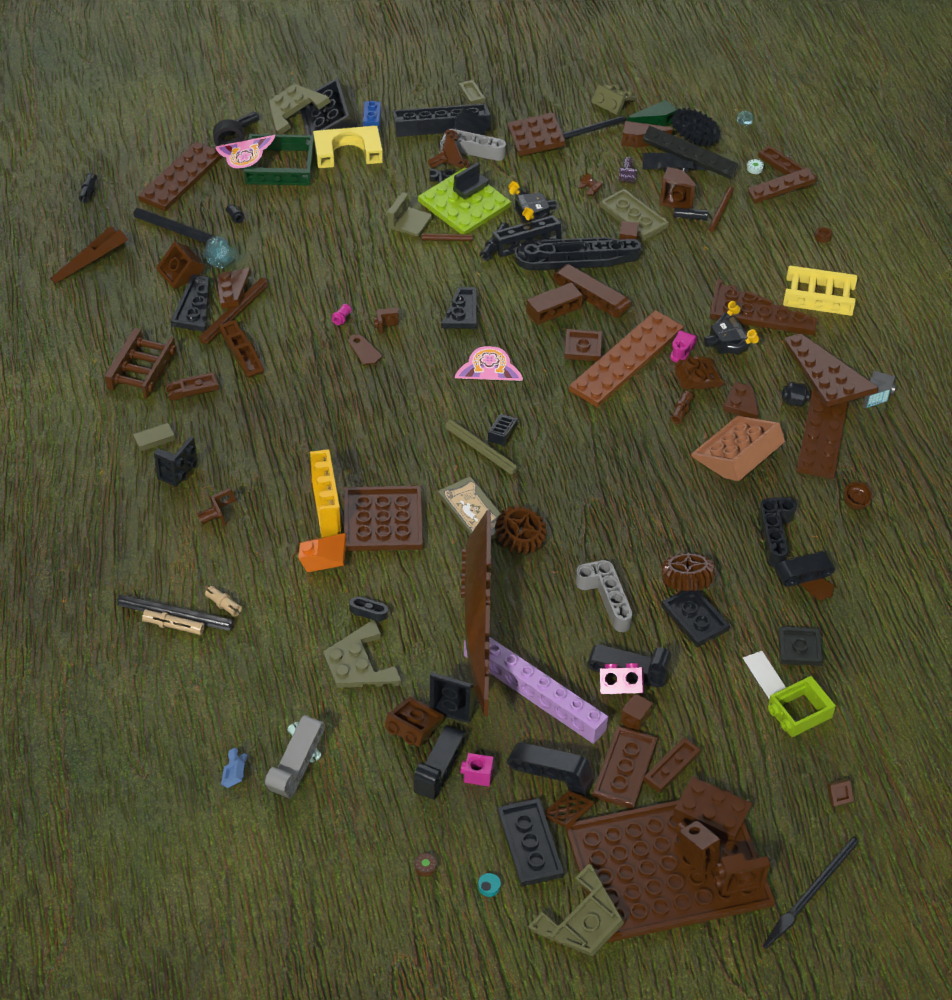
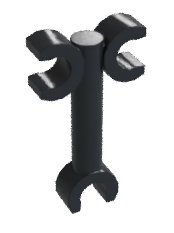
M430 169L429 181L435 182L438 180V183L452 175V170L438 171Z

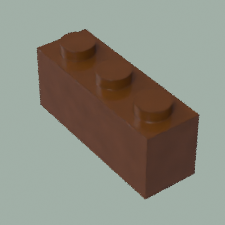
M569 283L527 299L526 313L538 325L582 308L583 295L573 283Z

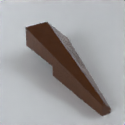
M112 226L106 228L102 234L97 236L50 279L54 283L59 282L128 241V238L120 229L115 231Z

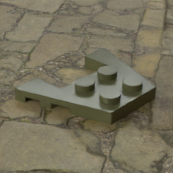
M297 84L288 87L280 94L274 96V98L269 100L278 135L291 128L290 124L285 120L286 118L311 102L318 109H321L331 102L329 97Z
M375 620L370 621L323 651L324 660L336 688L363 687L366 684H375L376 687L383 686V684L401 685V678L395 666L374 672L362 645L381 638Z
M588 864L575 877L576 881L590 892L578 907L559 926L541 912L528 928L533 933L593 956L624 922L593 867Z

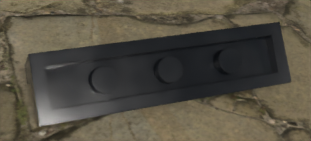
M552 215L492 232L493 239L498 244V256L504 257L514 254L515 248L521 240L533 241L537 235L542 236L539 240L561 239L560 221ZM556 230V236L549 238L548 235ZM511 244L507 250L503 251V245Z

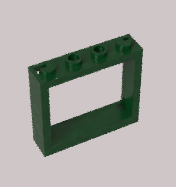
M249 134L248 140L274 134ZM275 135L272 143L264 149L308 151L306 169L252 167V165L244 167L245 184L311 186L314 135Z

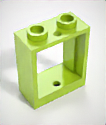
M812 676L770 695L768 703L770 714L777 718L782 729L788 732L791 737L833 718L836 707ZM805 695L818 712L795 722L782 705Z

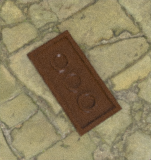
M617 726L592 797L634 810L658 738Z

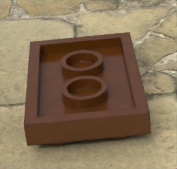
M692 776L674 809V814L691 822L699 821L707 829L734 841L752 807V803Z

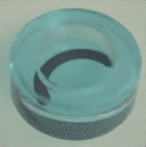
M742 111L738 113L737 121L741 125H750L753 122L754 116L751 112Z

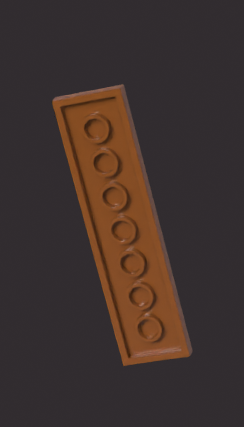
M655 310L571 383L569 391L598 408L676 338L678 331H683L684 326Z

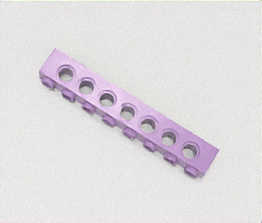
M489 637L490 674L594 744L605 733L608 721L607 715ZM464 641V656H465V657H467L466 641Z

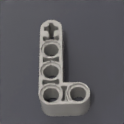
M449 129L456 131L459 135V140L455 142L460 153L496 161L505 158L506 142L504 140ZM444 134L440 142V151L444 146L446 134Z
M601 560L580 565L576 572V586L581 590L598 588L613 628L618 632L628 631L631 626L632 610L612 563Z
M307 715L302 716L278 768L272 767L266 776L265 785L270 791L289 799L293 797L323 734L325 722Z

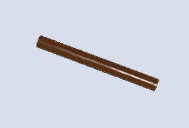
M732 186L728 187L708 227L710 231L715 230L734 191Z

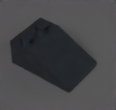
M431 672L430 708L445 717L470 723L478 700L474 686L464 681Z

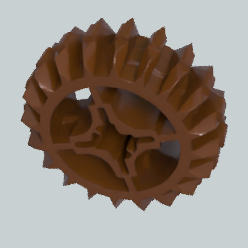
M516 504L513 508L509 506L506 510H503L497 517L494 526L496 530L495 536L499 537L498 543H503V548L509 547L510 552L515 550L517 555L521 551L526 555L528 551L533 553L536 549L538 550L542 543H544L547 534L545 529L546 523L543 522V517H538V511L532 512V507L525 509L524 505L519 508Z
M688 552L687 554L681 553L680 555L675 554L673 557H668L662 565L661 575L663 582L667 584V587H672L673 590L679 589L680 592L683 590L687 592L693 590L696 592L697 589L703 590L704 587H709L713 583L715 569L713 561L709 557H704L703 554L697 555V553L690 554Z

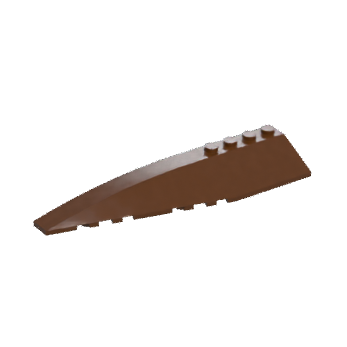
M491 510L485 512L467 539L466 549H462L461 585H465L461 586V598H465L467 658L475 692L484 716H488Z

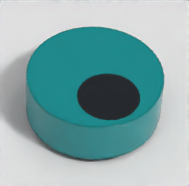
M486 873L479 878L478 890L482 895L493 897L499 893L501 882L497 875Z

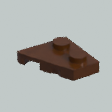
M734 382L723 410L740 416L758 419L759 413L752 386Z

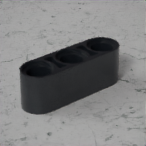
M822 551L782 561L775 567V571L785 587H790L828 577L834 573L835 567L828 554Z

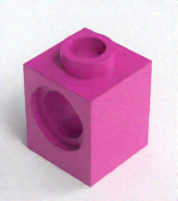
M468 753L467 761H462L461 774H464V783L490 786L493 757Z

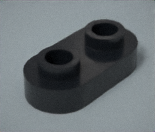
M353 597L350 599L349 611L354 615L372 619L375 622H380L387 618L388 607L385 604L364 597Z

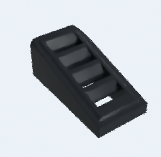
M500 414L488 432V442L506 446L518 419Z

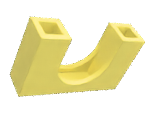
M377 126L313 131L318 168L334 167L333 152L338 147L344 145H353L361 148L365 154L366 164L382 163V146Z

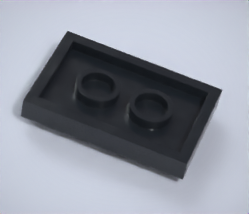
M698 589L696 592L693 590L689 592L683 590L661 603V607L696 647L724 634L730 629V625Z

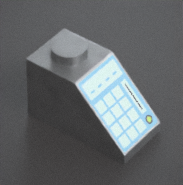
M874 371L870 382L878 387V393L865 396L863 408L887 402L890 394L894 395L897 384H893L895 376Z

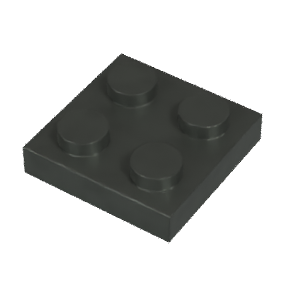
M779 626L780 664L821 666L820 629Z

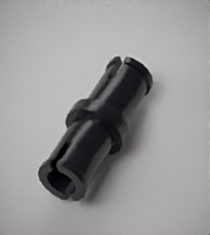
M92 172L87 174L85 182L82 183V191L78 198L80 202L84 197L83 203H88L91 193L95 190L94 185L97 175L94 174L93 178H91Z
M675 207L674 218L689 219V221H692V219L707 221L708 210L693 209V207H690V209Z

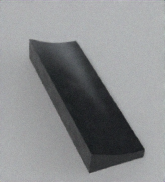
M486 103L392 110L396 137L444 134L446 130L453 129L455 118L462 108L490 122L491 115Z

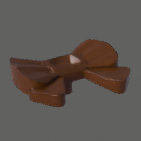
M586 174L582 177L579 188L582 189L589 186L590 188L586 194L591 196L602 187L603 183L601 181L596 182L591 178L590 174Z

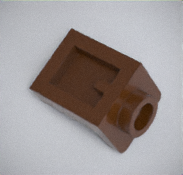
M397 308L376 310V317L373 318L374 327L378 328L379 334H383V327L398 325Z

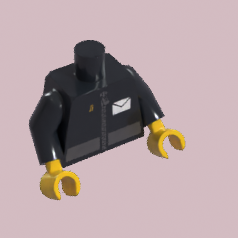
M515 181L509 184L510 194H515V210L523 223L548 217L550 210L556 209L554 199L546 201L542 193H526L519 189L520 186Z
M731 301L728 304L729 311H725L711 326L710 336L704 337V345L706 347L715 346L720 354H739L747 351L750 343L755 344L759 341L757 332L754 329L746 333L737 318L731 316L740 312L739 305L736 306V302Z

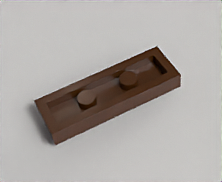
M684 737L644 776L643 781L658 793H661L700 755L701 749Z

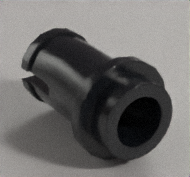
M229 204L226 207V212L231 216V220L234 223H241L243 221L244 214L234 204Z

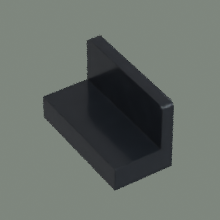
M462 108L455 118L453 129L484 135L491 122Z
M479 162L454 176L453 191L463 199L468 198L489 184V180L480 174L481 164Z

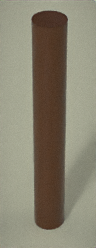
M422 233V240L472 241L473 234Z

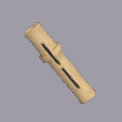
M145 609L142 616L143 622L157 624L161 628L169 627L202 635L204 630V623L171 616L167 612L159 613Z

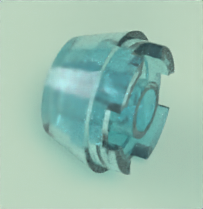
M217 235L207 240L203 255L210 265L224 269L235 262L238 252L235 248L233 250L230 248L226 239Z

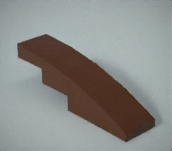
M236 320L219 325V330L228 348L247 378L263 373L265 370L251 342H248Z

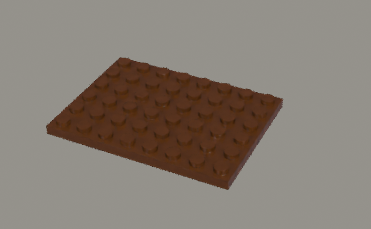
M731 789L725 790L726 792L733 794ZM679 800L573 822L568 828L564 827L578 872L580 873L588 864L593 867L624 922L606 943L774 907L775 900L767 879L765 886L762 888L721 896L719 888H715L713 883V875L717 874L716 869L703 877L700 876L679 848V835L675 832V827L681 822H685L687 825L693 823L674 814V809ZM743 823L734 841L711 831L720 839L719 863L721 857L727 854L736 855L743 853L746 861L750 858L758 857L745 823ZM584 888V891H585V894H586V897H587V896L590 894V892H588V891Z

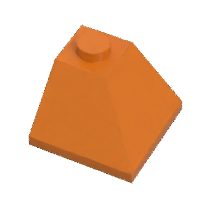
M346 533L301 542L298 558L305 570L313 572L344 566Z

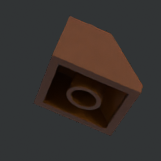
M667 167L662 180L660 205L687 209L693 207L696 184L684 170Z
M174 241L156 269L172 288L176 289L187 284L192 274L200 275L206 265L189 246Z

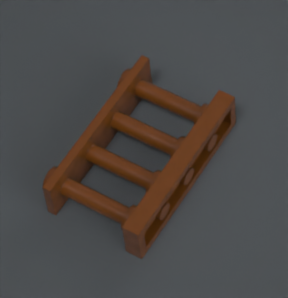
M134 328L104 376L106 388L114 390L119 383L142 388L143 397L147 399L150 393L154 391L155 385L170 359L176 354L177 346L175 345L174 337H170L165 345L145 340L142 337L141 329ZM143 346L162 352L158 357L137 351ZM136 358L155 364L150 369L130 363ZM128 370L148 376L145 381L125 377L123 374Z

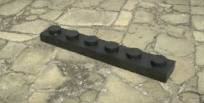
M650 125L642 140L682 159L693 161L694 164L729 179H732L738 167V163Z

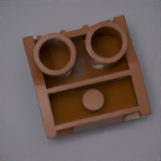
M688 356L684 360L679 359L675 365V376L682 389L721 387L725 383L720 378L711 358Z

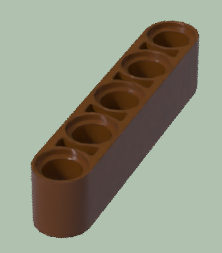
M569 264L563 266L553 275L556 284L563 286L573 283L583 295V300L615 318H619L631 307L630 300L626 296Z

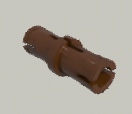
M684 391L680 400L676 402L675 410L670 418L673 423L680 424L684 415L689 411V404L693 399L691 392Z

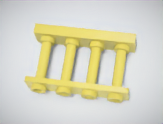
M797 266L788 267L786 280L792 282L791 289L786 288L784 306L853 315L856 298H850V290H855L857 275ZM798 282L808 283V291L798 290ZM816 285L826 286L825 294L815 293ZM833 287L842 288L843 297L832 295Z

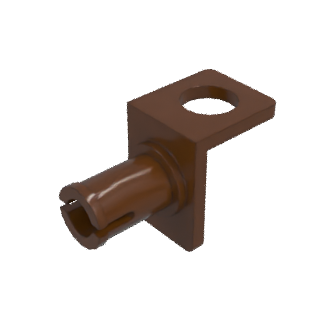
M231 488L211 496L213 507L197 513L202 525L217 517L221 519L223 525H226L220 508L236 501ZM223 496H230L228 500L220 501Z

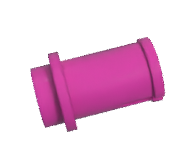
M343 304L332 315L333 323L336 325L343 324L345 318L351 312V307Z

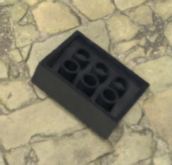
M338 77L315 90V92L328 96L331 101L330 103L318 109L311 102L300 109L307 135H313V131L358 127L348 91Z

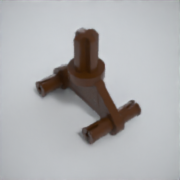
M446 130L444 146L439 155L428 160L429 166L435 168L443 163H449L461 169L470 167L469 161L462 159L455 142L459 140V135L454 130Z

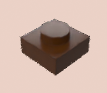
M844 779L827 784L830 804L832 806L854 801L850 780Z

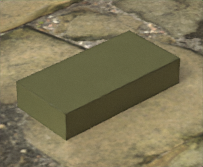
M474 80L459 83V89L469 105L485 103V97Z
M166 423L133 434V439L141 452L174 441L175 435L170 425Z

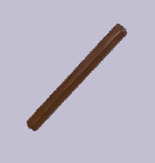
M260 278L243 294L238 306L230 307L199 336L200 342L208 344L220 332L219 325L234 319L268 286L267 279Z

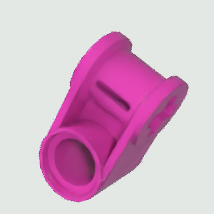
M679 330L672 343L671 360L677 363L679 359H686L695 346L697 336Z

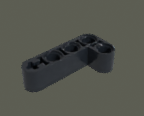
M766 498L760 503L758 520L767 561L773 568L787 558L788 547L782 523H789L794 519L797 503L792 498Z
M594 645L587 666L590 670L600 673V669L605 668V664H617L618 668H626L627 663H638V667H643L645 685L663 687L669 672L672 655L669 650L660 647L654 649L651 658L604 645ZM630 672L627 675V680L637 682L638 676L636 673ZM614 673L608 674L610 676L617 677Z
M445 725L426 763L420 762L414 774V793L433 800L437 798L464 745L467 732Z
M519 742L516 743L507 759L508 766L513 770L564 781L569 791L582 795V797L586 796L594 781L590 763L586 758L577 754Z

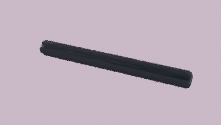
M136 208L133 212L135 218L217 248L222 245V239L140 208Z
M122 594L117 599V604L121 607L143 612L145 609L159 613L167 612L171 616L204 623L205 626L230 631L233 626L232 619Z

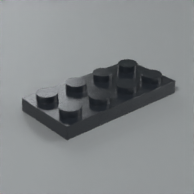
M540 799L497 807V813L520 887L563 878L564 871Z

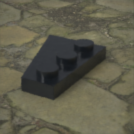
M458 287L452 304L446 312V317L441 322V328L476 329V287Z

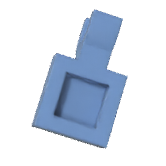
M236 748L229 750V764L224 766L221 785L226 788L241 782L244 776V762H246L248 755L244 753L238 757V749Z

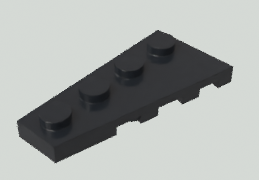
M191 275L171 319L172 327L205 332L209 277Z

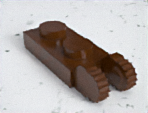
M211 372L168 383L165 389L166 392H169V400L175 401L180 400L182 397L218 390L219 385L215 373Z

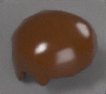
M854 481L846 485L843 499L849 508L862 510L870 505L872 492L866 484Z

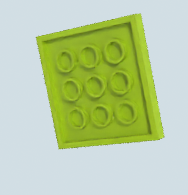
M465 167L418 196V202L460 234H469L511 207L512 202L489 184L466 199L460 197L453 191L454 176L467 169Z

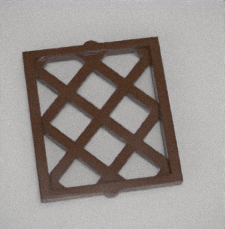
M568 790L547 808L544 814L546 819L568 828L594 803L582 797V795ZM576 802V806L569 807L570 803ZM566 804V808L559 809L560 805ZM576 809V813L569 814V810ZM566 811V815L559 816L560 812ZM556 813V817L550 816V814ZM566 818V822L559 820Z

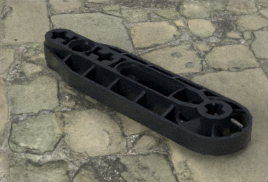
M607 237L526 241L515 248L514 260L518 266L526 270L561 269L566 264L575 268L607 267L623 262L638 261L641 255V243L636 239L620 240Z

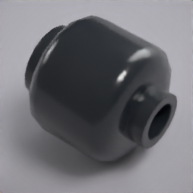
M789 382L782 389V400H784L786 405L801 407L805 401L808 402L810 391H807V387L803 383Z

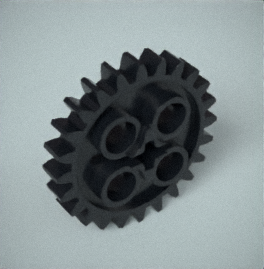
M684 107L681 110L679 108L671 119L672 128L676 129L675 132L681 133L680 137L684 136L685 140L689 139L691 143L695 142L696 145L700 143L703 147L705 144L709 147L717 143L721 136L720 126L716 125L717 122L712 121V118H708L707 114L703 115L702 111L697 112L696 109L692 111L690 108L686 110Z

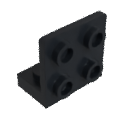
M190 436L175 455L159 448L154 452L157 479L175 487L186 479L187 474L198 463L194 437Z

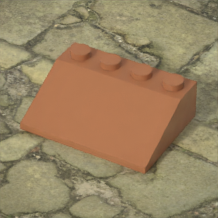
M737 416L691 453V456L723 478L739 481L747 473L755 469L773 451L777 450L785 440L780 423Z

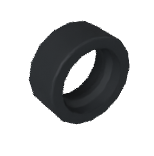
M231 119L218 122L213 129L215 145L221 146L244 141L241 124ZM228 130L238 133V136L232 140H224L219 137L222 132Z

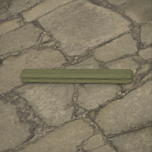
M450 419L446 422L445 428L509 474L513 475L517 472L518 466L454 420Z

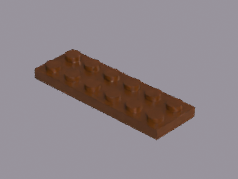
M196 141L138 195V200L166 212L223 156L216 149Z
M812 390L796 472L834 479L848 401L826 407L816 390Z

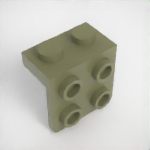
M605 83L604 85L598 84L591 102L619 115L625 100L636 101L637 97L633 96L631 91L621 90V87L616 84L610 85Z
M404 192L395 199L392 207L388 208L386 212L388 228L413 236H419L431 220V214L408 207V194Z

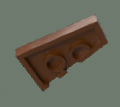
M250 267L223 272L217 275L222 309L240 304L244 294L243 289L247 286L248 277L252 274Z

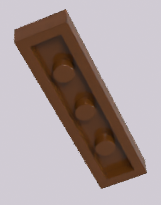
M770 145L758 152L760 159L784 175L805 169ZM813 174V176L815 177V183H816L818 177ZM813 184L804 186V188L806 189V188H808L809 186H811V185H813Z
M805 168L748 188V194L755 204L815 183V177L809 168Z

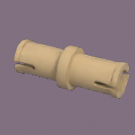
M214 586L208 587L213 594L206 590L205 596L214 601L218 608L225 609L233 617L239 615L234 608L240 612L242 611V606L234 602L228 594H223Z

